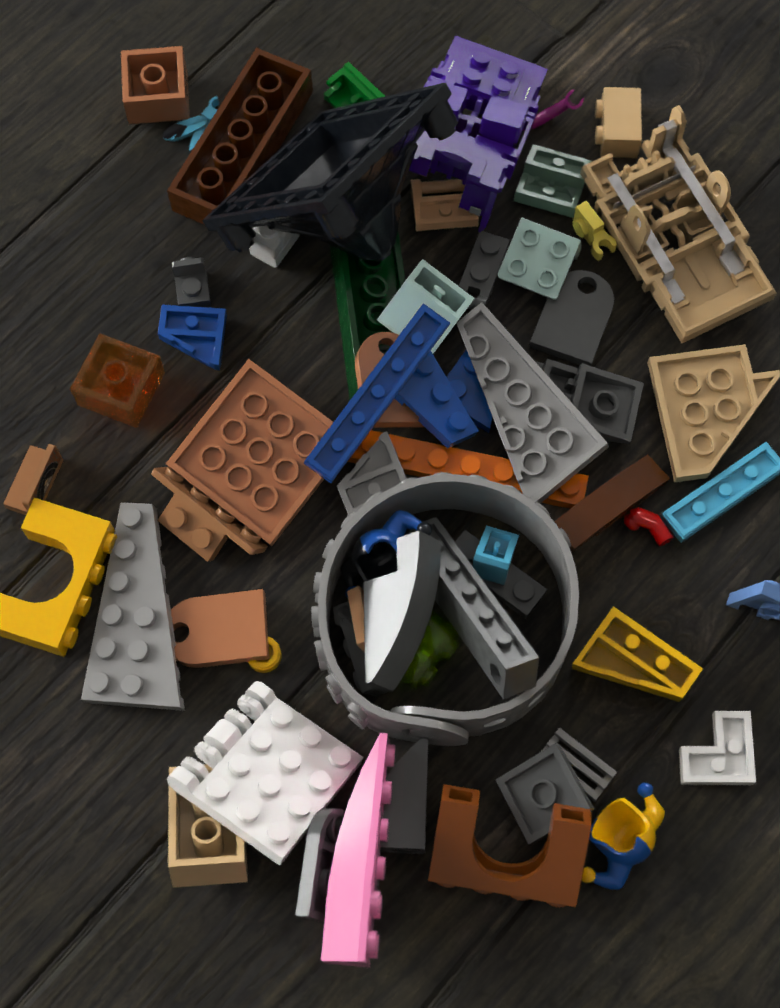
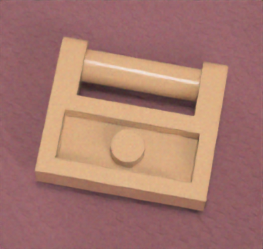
M420 179L411 180L416 231L478 226V215L459 208L462 194L422 197V194L464 191L465 185L462 184L463 180L453 179L421 182Z

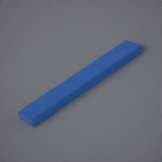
M423 303L305 459L304 464L332 483L449 327L450 322Z

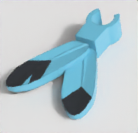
M215 96L209 101V105L201 113L202 116H195L168 127L163 133L164 140L177 141L193 135L189 147L190 154L218 110L214 109L216 106H219L218 97Z

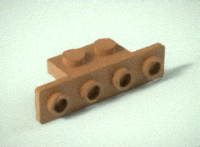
M169 466L157 467L151 472L152 476L175 493L157 521L207 562L215 559L228 538L250 555L263 553L268 547L260 540V536L247 526L241 525L235 520L234 516L221 506L216 505L208 496Z

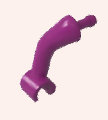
M575 89L570 90L565 99L536 114L531 130L552 120L569 108L578 109L583 104L584 97L578 104H573L570 101V95Z

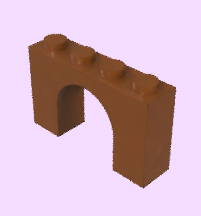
M447 784L443 785L428 881L436 882L440 886L447 888L455 886L470 888L481 894L498 893L509 895L520 901L529 899L543 901L554 907H576L592 827L591 809L554 803L548 837L543 849L528 861L515 864L503 863L488 856L480 848L475 838L474 830L479 807L480 790Z

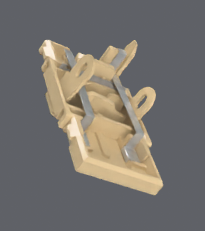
M678 105L671 110L669 121L658 125L659 127L653 129L651 139L643 141L641 149L648 159L644 160L641 157L638 159L637 164L631 167L627 164L619 172L613 162V154L609 153L582 166L580 174L593 196L596 195L597 200L595 201L594 208L597 213L602 211L601 220L605 223L609 234L616 240L619 251L637 281L643 280V291H651L661 311H665V317L682 344L773 300L776 291L761 269L759 260L751 247L747 246L750 236L729 202L731 188L726 176L719 170L711 173L699 153L692 156L689 153V148L682 138L687 120L684 111ZM665 196L668 202L675 198L676 200L669 211L665 204L660 203L659 198ZM651 202L656 209H660L662 212V217L657 221L651 215L653 206H647ZM722 213H724V215H725L726 218L728 219V221L725 222V223H724L723 218H722V216H721ZM670 229L677 236L678 249L674 250L672 247L666 250L669 242L664 236L663 231Z

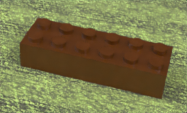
M256 47L169 186L167 193L172 211L204 224L202 220L279 150L313 93L310 69Z

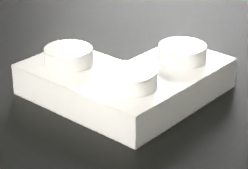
M714 711L712 713L714 746H681L679 748L681 785H754L756 783L751 711Z

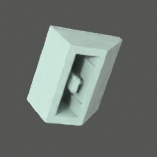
M422 259L383 310L377 321L393 333L400 335L424 303L450 322L449 327L431 349L433 354L475 298Z

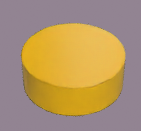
M268 637L269 659L248 661L250 667L257 672L267 673L273 671L280 664L282 657L279 644L271 637Z

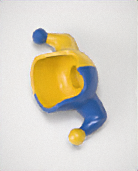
M644 782L637 788L638 794L644 798V811L638 809L627 799L619 798L606 806L596 817L591 827L589 840L606 856L608 861L607 871L597 873L591 867H584L582 882H593L606 889L619 890L624 886L632 865L639 864L651 854L656 842L655 831L662 823L665 815L664 809L653 795V786Z

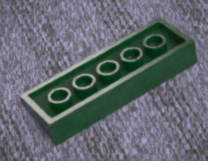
M398 231L396 243L391 249L392 253L379 262L364 260L330 245L349 400L358 390L355 357L362 343L369 336L376 333H393L378 322L377 319L405 282ZM386 344L378 345L379 350L383 354L390 348Z

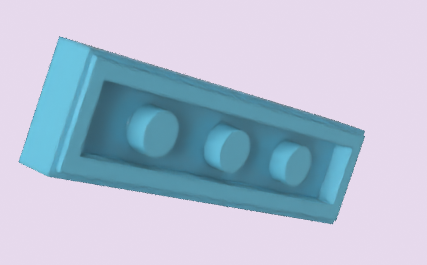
M767 442L763 443L664 511L660 516L680 543H682L779 476L780 457Z

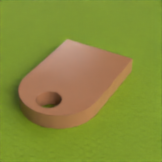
M380 332L369 336L362 343L355 357L358 389L385 355L379 350L378 345L386 344L391 347L399 336L398 334ZM394 399L373 428L424 426L418 421L419 417L406 404L401 405Z
M263 589L189 598L171 609L174 631L182 626L189 628L187 639L182 642H175V658L180 664L192 668L269 659L266 596Z

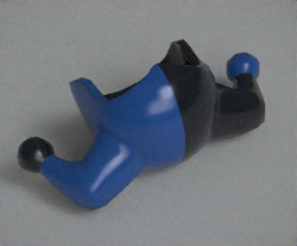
M398 510L387 520L382 529H373L361 535L353 547L352 555L341 567V573L347 586L346 597L348 598L347 591L356 587L359 575L366 582L397 571V538L404 536L407 529L420 530L430 536L432 526L429 523H422L408 511Z

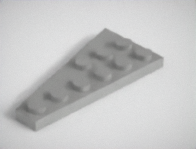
M481 302L457 322V326L523 495L533 502L542 503L604 452L609 445Z
M120 503L114 533L117 535V539L108 562L81 700L86 703L185 711L179 687V681L181 680L180 672L176 665L174 651L176 643L170 600L165 586L166 571L165 566L162 564L160 550L162 543L159 522L157 521L158 514L157 508L153 504Z

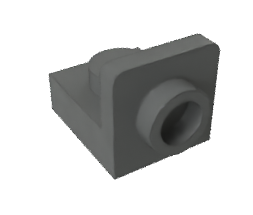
M185 257L180 261H173L172 270L175 277L178 306L210 307L211 300L204 259Z

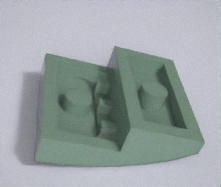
M533 144L526 159L524 171L515 191L513 201L573 218L585 185L584 179L580 174L581 167L592 161Z

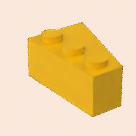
M614 606L572 664V669L677 702L682 700L703 670L702 667Z

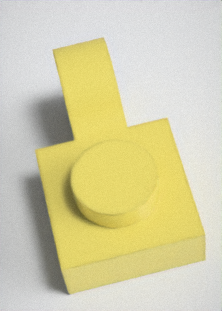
M584 201L576 206L573 228L579 237H584L589 245H592V256L599 261L603 256V251L599 247L606 246L613 253L616 250L617 243L604 230L605 223L590 204Z

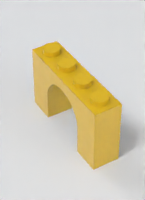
M34 498L21 529L29 540L63 550L71 555L74 563L73 576L67 588L60 595L45 602H27L0 593V636L65 657L68 648H73L77 641L78 623L81 616L85 617L90 609L92 602L91 592L94 585H99L103 578L105 570L103 563L107 554H111L117 535L114 534L115 530L110 521Z

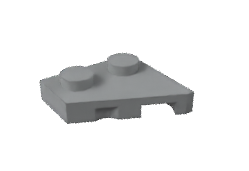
M387 431L378 437L379 439L358 460L356 466L337 485L348 515L352 512L356 513L375 493L384 492L407 479Z

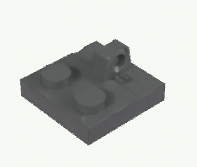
M557 743L495 779L529 845H534L548 837L554 803L591 809V811L594 810L562 747Z

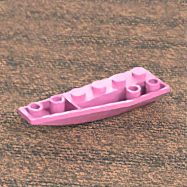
M388 733L379 734L361 770L348 802L337 838L328 883L321 961L325 964L370 967L371 958H378L379 935H377V931H373L374 919H381L383 896L380 891L376 890L377 880H384L386 857L380 856L381 841H388L389 819L383 818L384 804H391L392 782L386 781L387 767H394L395 745L389 744Z

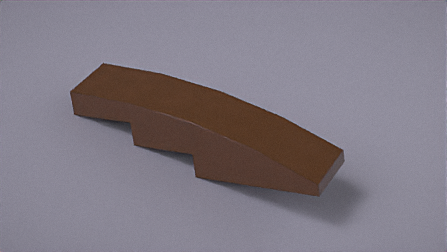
M646 455L601 485L554 522L559 529L562 528L568 535L571 543L569 548L574 553L592 537L601 534L618 519H623L625 515L630 513L631 509L639 506L665 485L670 478L649 455Z

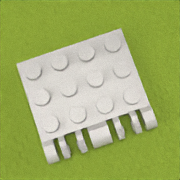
M255 681L246 690L245 695H242L237 701L238 708L247 716L239 713L236 709H229L224 715L225 718L220 719L205 735L204 742H199L194 748L195 755L213 770L209 773L202 763L188 756L180 763L181 766L176 767L167 777V782L177 793L275 863L281 865L308 831L315 814L329 805L360 766L363 756L278 699L271 688L262 682ZM248 717L253 719L255 722L251 724Z

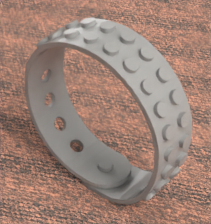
M440 472L431 476L408 478L384 492H377L356 513L352 512L345 518L341 524L342 529L335 540L330 539L324 549L322 558L326 560L322 572H316L313 593H316L315 603H318V606H312L311 615L314 637H321V640L314 641L320 671H328V676L325 677L328 683V691L336 704L342 702L350 712L348 718L363 730L367 726L373 731L388 733V737L418 742L421 738L428 739V744L461 746L468 743L469 736H480L511 725L523 718L545 697L559 674L574 638L578 621L579 585L576 566L569 548L571 547L569 537L562 528H558L543 505L533 502L513 486L487 480L483 476ZM457 509L483 514L504 522L521 532L536 545L551 567L560 591L563 613L559 651L545 674L536 681L535 688L525 691L508 702L483 710L462 712L420 706H398L388 711L369 702L350 685L338 666L330 643V611L334 591L342 574L341 567L352 555L353 547L361 535L373 529H382L387 520L398 510L416 514L423 511Z

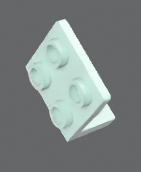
M521 217L497 274L498 278L556 300L573 260H577L582 249L581 240Z

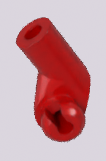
M637 507L631 509V513L624 517V523L630 530H637L640 526L648 529L659 547L664 546L674 538L661 517L656 513Z

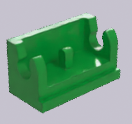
M349 61L326 81V84L331 88L324 93V99L334 108L385 97Z

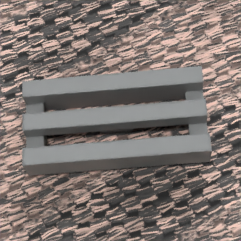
M559 727L543 750L558 743L560 740L604 774L605 777L601 778L562 747L570 764L598 785L594 790L578 778L588 798L595 802L617 771Z

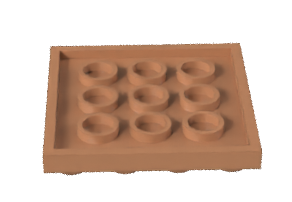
M248 359L166 462V465L273 546L324 480L323 477L306 466L304 461L333 424V421Z

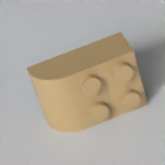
M207 764L204 765L209 773L213 770ZM169 767V775L176 767ZM169 786L168 869L173 888L248 882L247 842Z

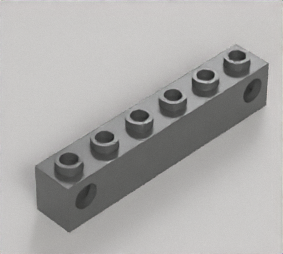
M435 517L423 521L422 523H429L432 526L430 536L441 542L440 572L435 596L436 603L503 699L535 688L539 656L438 518ZM407 529L405 535L416 532L417 530Z

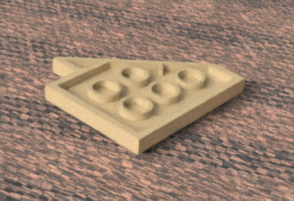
M746 344L649 357L647 363L674 483L708 478L779 380L780 370L761 373L752 372Z

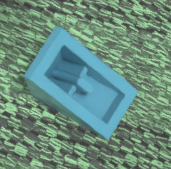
M490 526L485 527L472 565L482 579L505 585L519 538L518 534Z

